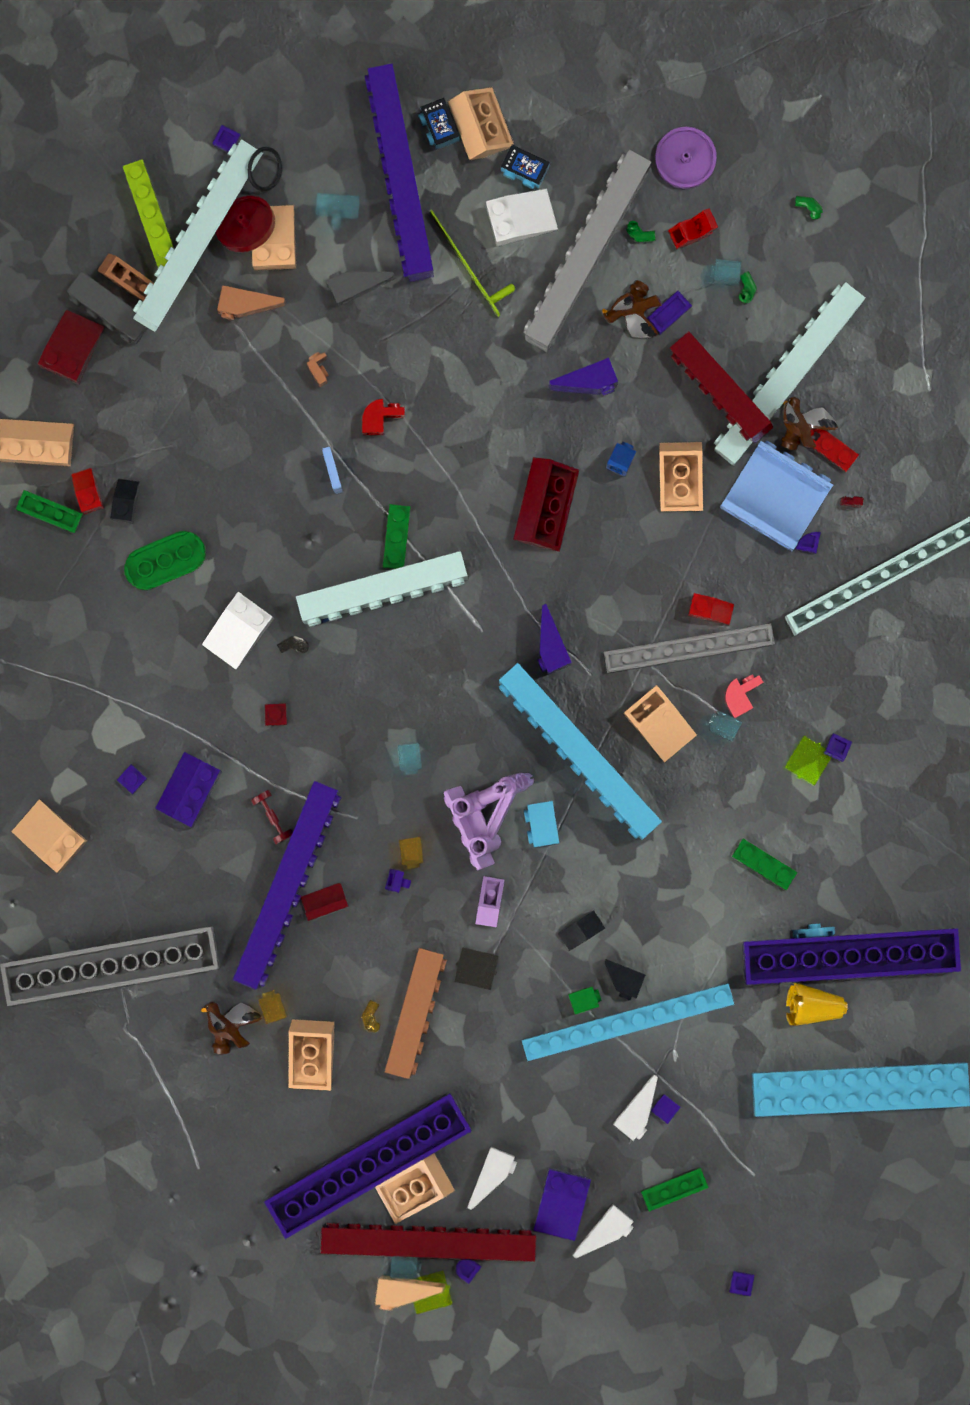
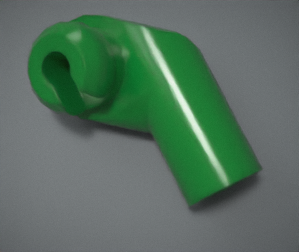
M796 196L795 206L808 208L812 219L817 220L821 218V213H823L822 206L814 198Z

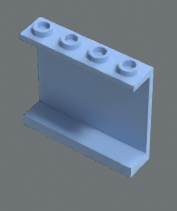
M767 440L765 443L760 441L720 508L792 552L833 484L830 483L831 479L823 474L818 476L813 473V468L805 463L800 465L793 461L795 457L787 452L782 454L775 450L777 447Z

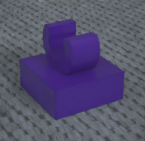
M390 868L385 889L399 893L400 887L410 888L411 880L403 878L404 872Z

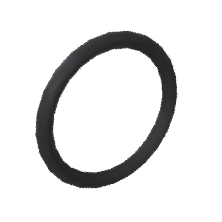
M261 147L253 153L249 160L248 178L252 186L259 191L271 190L281 178L282 160L275 149ZM263 151L272 152L278 161L277 177L272 184L266 187L257 185L252 176L253 161Z

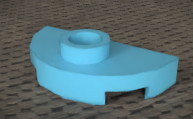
M821 923L808 924V929L793 930L794 938L831 936L835 934V927L821 928Z

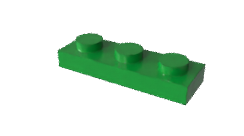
M23 490L16 507L17 511L74 534L83 516L80 512L26 490Z
M389 504L383 568L398 569L405 565L411 506Z
M742 839L732 855L733 858L784 890L788 889L797 874L795 870L745 839Z
M697 1168L642 1190L641 1193L650 1212L709 1187L701 1168Z

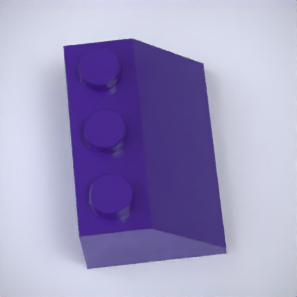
M184 752L155 809L193 828L222 771Z

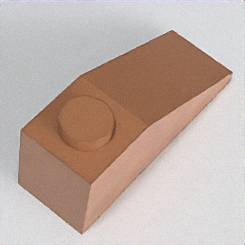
M109 253L97 270L141 301H144L147 296L144 294V291L149 283L154 284V282L119 257Z
M222 286L217 311L219 314H222L221 317L234 320V317L240 318L285 306L286 301L285 298Z

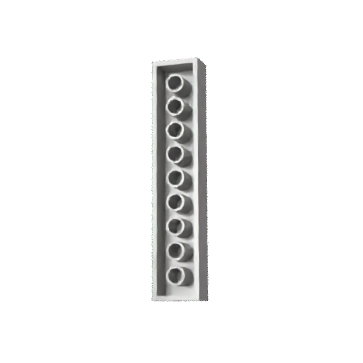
M631 150L627 154L623 153L617 163V172H612L607 180L606 192L602 190L596 200L597 208L590 210L586 218V227H581L576 235L575 242L577 243L575 247L571 245L565 255L566 263L559 265L555 273V282H550L544 292V297H546L544 302L539 301L534 310L535 318L533 320L529 319L524 328L525 340L545 352H548L650 171L651 161Z
M206 927L2 963L0 967L7 1006L220 969L214 929L213 927Z

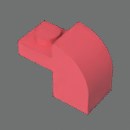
M753 674L742 680L743 685H740L736 678L727 687L725 704L733 719L753 709L745 693L764 683L760 675L754 677Z

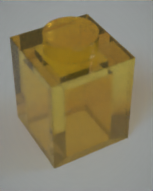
M421 837L399 840L402 865H407V869L420 868L419 863H424Z
M273 990L262 994L263 998L259 999V1003L266 1024L288 1017L280 993L275 994Z

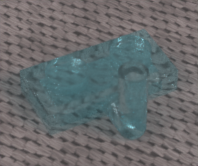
M318 193L316 215L333 217L331 221L332 229L338 231L340 229L341 217L358 219L360 196Z

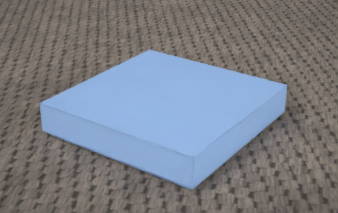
M323 448L322 452L334 493H341L343 490L331 448Z

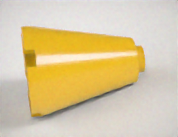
M793 983L794 985L789 987L786 1006H790V1013H786L787 1021L791 1026L840 1019L847 1013V1002L841 996L800 983Z

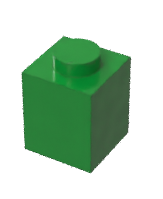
M593 986L568 994L575 1015L599 1007L598 1002L602 1001L598 989L594 990Z

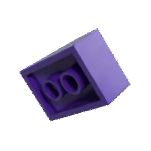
M609 358L549 381L550 391L594 395L602 393L603 396L615 392L614 389L618 385V380Z
M544 604L542 605L540 659H537L541 671H546L547 675H550L570 666L572 662L547 605Z
M549 1168L534 1231L575 1241L591 1179Z

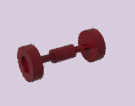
M267 790L251 799V802L254 806L262 802L272 826L275 825L280 834L273 838L274 843L278 844L291 837L293 831L292 829L285 832L282 831L278 824L280 822L273 809L270 810L265 801L272 796L270 790Z

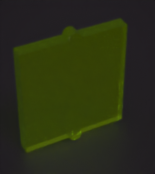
M803 736L784 768L796 774L798 779L802 778L815 786L832 757L824 754L825 748L821 746V743H815Z
M444 1270L412 1278L414 1280L446 1284L443 1292L414 1301L416 1314L453 1305L449 1292L450 1285H447Z

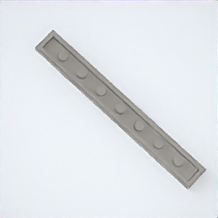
M770 623L604 652L607 673L770 646L775 643Z

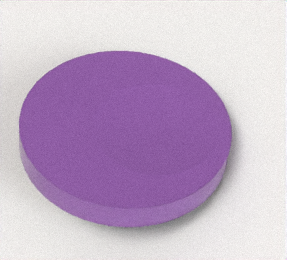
M692 127L676 128L668 132L660 140L655 154L656 168L660 176L668 184L681 189L695 188L706 182L712 175L716 165V149L711 139L701 130Z

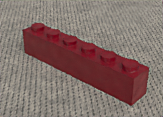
M689 331L670 347L672 352L671 358L678 366L682 364L686 368L684 372L692 381L696 379L699 382L698 388L705 396L709 394L713 398L711 402L719 411L723 409L726 412L725 418L732 426L736 424L741 429L739 433L746 441L750 439L755 444L774 428L765 414Z

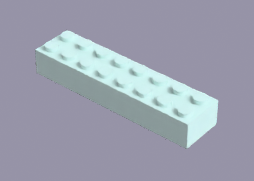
M461 551L299 595L296 596L303 623L311 627L321 624V619L329 618L330 621L342 618L341 614L349 612L350 615L362 613V609L370 607L371 610L383 607L382 603L390 601L391 604L403 601V597L410 595L411 598L423 596L424 591L431 590L432 593L444 590L446 585L452 584V587L465 584L464 580H468Z

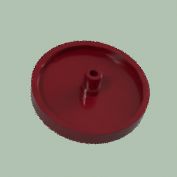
M243 196L236 198L216 230V236L221 244L230 251L248 252L264 244L271 236L275 227V214L270 205L260 197Z

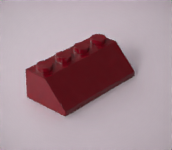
M533 457L514 540L560 552L579 469L551 459Z

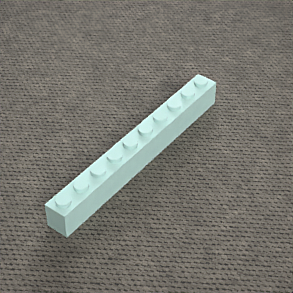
M242 139L238 145L233 144L228 152V155L231 156L229 161H223L217 171L221 173L217 180L215 178L212 179L207 187L210 190L207 197L202 195L196 205L200 208L197 214L192 212L187 220L188 229L186 232L181 230L175 240L178 242L175 249L171 247L165 259L168 262L165 267L160 265L154 275L157 277V280L154 284L150 282L144 291V294L147 295L145 300H139L133 309L136 312L134 320L154 332L157 330L247 181L249 160L258 149ZM262 152L254 159L252 171L262 156Z
M846 282L842 287L838 285L831 294L833 299L830 303L825 301L818 311L821 314L816 320L812 318L805 327L807 332L803 336L799 334L792 345L795 347L790 353L786 351L779 360L781 365L777 369L774 367L766 376L769 379L764 386L760 384L753 392L755 398L752 401L769 420L865 300L862 294ZM729 423L727 425L729 431L725 436L721 433L714 442L716 445L714 451L734 466L751 445L752 441L750 439L746 441L739 433L741 429L736 424L732 426Z
M970 517L786 615L785 619L794 636L970 542Z

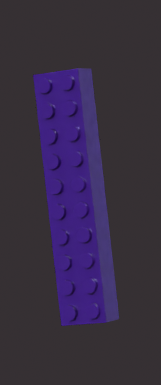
M393 64L367 68L368 75L364 76L367 92H372V95L369 96L371 112H376V116H373L375 132L380 133V137H377L380 154L384 153L385 156L381 158L383 172L389 176V178H385L387 193L393 196L392 199H389L391 213L397 217V219L393 220L396 236L400 235L401 240H397L400 257H405V260L401 261L404 277H409V282L433 278L434 270Z
M313 782L234 975V981L256 990L260 986H265L269 977L266 974L268 966L272 967L277 957L274 954L276 947H281L285 935L282 934L284 927H289L293 915L290 914L292 907L298 906L301 895L298 894L301 887L305 888L309 879V875H306L308 868H313L317 856L314 855L317 847H322L326 836L322 835L325 827L329 828L332 823L333 816H331L333 807L337 809L341 801L340 791L319 782Z
M958 928L743 942L746 985L961 971Z
M449 1093L269 1197L264 1203L284 1238L287 1239L468 1134L472 1129L452 1094Z

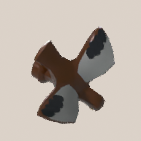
M635 280L630 285V293L628 292L620 296L612 305L611 310L602 309V313L608 323H614L619 317L624 316L626 327L631 337L651 338L657 336V330L644 316V311L649 308L662 306V303L657 295L645 298L649 287L645 283Z
M791 397L783 403L785 405L783 421L787 428V433L781 439V446L784 448L797 450L798 445H800V438L803 446L815 448L816 444L811 437L810 430L813 428L836 430L838 428L835 420L823 407L801 413L800 400L797 397Z
M210 1002L201 1009L202 1012H207L208 1028L215 1035V1042L212 1044L215 1054L230 1053V1047H232L230 1040L238 1048L248 1046L250 1043L240 1035L239 1027L258 1022L262 1019V1016L257 1011L243 1003L232 1007L225 1015L220 1014L218 1004L215 1002Z

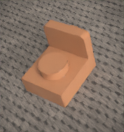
M319 352L308 358L310 361L307 362V366L320 388L328 383L326 377L329 376L323 365L318 366V364L328 359L325 352L322 354Z

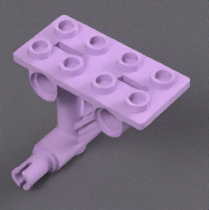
M516 773L503 777L493 786L480 792L474 791L468 795H465L461 786L444 791L445 804L452 811L453 822L459 828L462 834V843L468 848L470 861L477 870L495 864L491 852L499 849L501 845V839L497 833L515 795L533 785L534 778L530 779V777H533L530 773ZM499 799L487 825L481 810L487 804Z

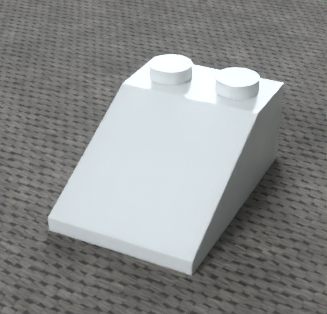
M547 189L486 201V209L497 246L558 230Z
M238 592L202 645L237 670L274 618Z

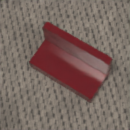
M341 883L301 897L308 921L349 907Z

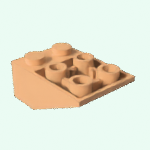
M657 685L624 712L626 718L664 763L697 736Z

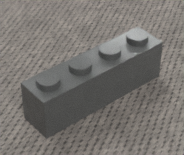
M82 271L67 290L71 302L77 306H80V304L88 308L86 312L95 319L99 316L104 320L103 325L111 331L117 329L121 332L120 337L128 343L133 341L137 344L148 330L146 326L133 319L136 312L133 311L132 307Z

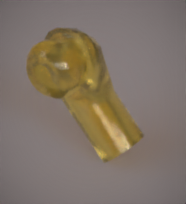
M372 1000L369 1001L365 1008L362 1020L365 1029L375 1033L380 1029V1024L376 1022L374 1016L379 1004Z

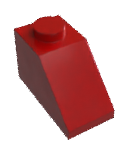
M92 468L71 474L81 512L85 515L104 509Z
M694 593L688 616L730 625L734 604Z

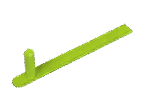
M430 210V215L499 317L500 313L494 304L514 292V285L509 284L489 297L434 212Z

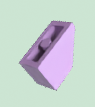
M483 876L475 924L497 927L504 886L503 879Z

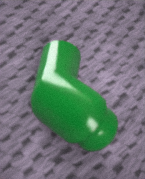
M630 221L627 224V233L634 241H655V231H643L636 221Z
M748 271L740 275L744 288L739 294V299L743 303H750L757 291V286Z

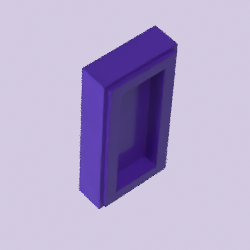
M677 291L647 319L661 335L686 313L692 305Z

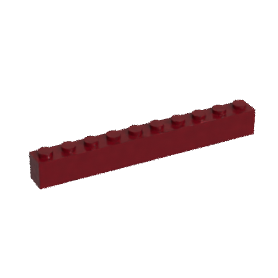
M327 1222L326 1226L321 1228L320 1254L535 1262L536 1234H532V1230L520 1229L519 1233H510V1229H498V1232H489V1228H476V1232L468 1231L466 1227H455V1231H446V1227L434 1226L433 1230H425V1226L417 1225L412 1226V1229H403V1225H391V1228H382V1224H369V1228H364L359 1223H348V1227H339V1223Z

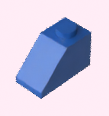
M622 442V444L617 443L606 469L626 477L636 454V451L633 450L634 446L626 442Z

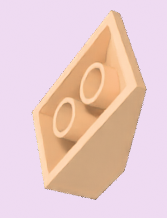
M294 205L270 206L275 214V227L269 239L260 247L252 250L254 270L296 269Z
M702 442L660 443L661 511H703Z
M40 799L11 831L56 873H61L87 842L83 836Z
M292 1019L289 1029V1088L331 1091L334 1022Z
M434 1153L375 1187L395 1224L455 1191Z
M382 1275L378 1279L375 1304L380 1305V1309L393 1310L395 1307L441 1293L446 1288V1284Z

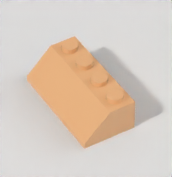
M0 419V461L71 466L74 424Z

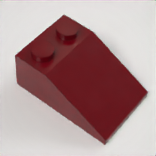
M66 310L46 344L38 365L47 371L80 384L105 326Z

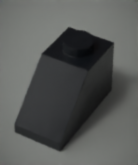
M118 479L110 516L113 521L134 524L139 481Z
M593 910L560 931L558 935L567 949L571 951L604 930L605 927Z
M605 959L604 964L616 991L620 992L619 997L631 1001L632 997L637 999L646 975Z

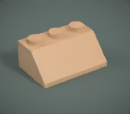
M492 87L464 91L447 101L469 160L485 158L509 149L511 145H514Z

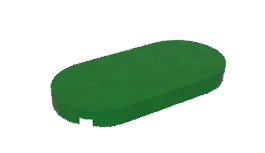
M187 531L176 532L130 553L124 566L125 577L137 589L151 590L199 569L205 560L206 548L203 541L196 534Z

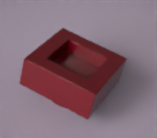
M286 703L265 704V726L287 725Z

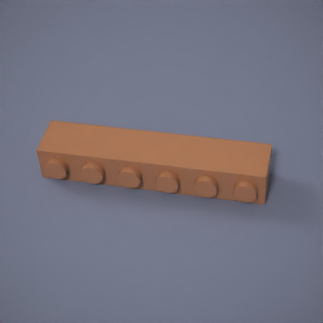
M422 948L418 950L386 1065V1073L410 1079L411 1075L416 1074L418 1063L415 1062L416 1054L421 1055L424 1042H420L422 1033L427 1034L430 1022L426 1021L428 1013L433 1012L435 1001L432 1000L433 993H438L441 980H437L439 971L444 972L447 960L443 959L444 954Z

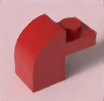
M710 208L691 219L679 222L668 231L676 249L708 237L713 233L712 231L718 228V225Z
M383 399L371 402L364 410L362 416L363 435H384V418H405V407H400L398 403L388 404V407H384Z

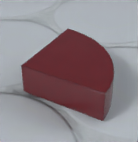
M844 496L840 500V505L862 507L864 498Z

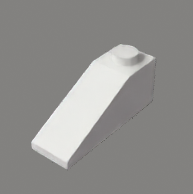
M654 1074L613 1123L614 1126L633 1141L635 1138L640 1139L647 1131L644 1127L648 1122L657 1082V1076Z
M493 1147L490 1148L468 1204V1209L472 1210L504 1181L509 1173L513 1174L517 1164L514 1161V1155Z
M612 1204L572 1255L578 1258L620 1239L622 1235L626 1237L633 1229L631 1225L633 1220Z

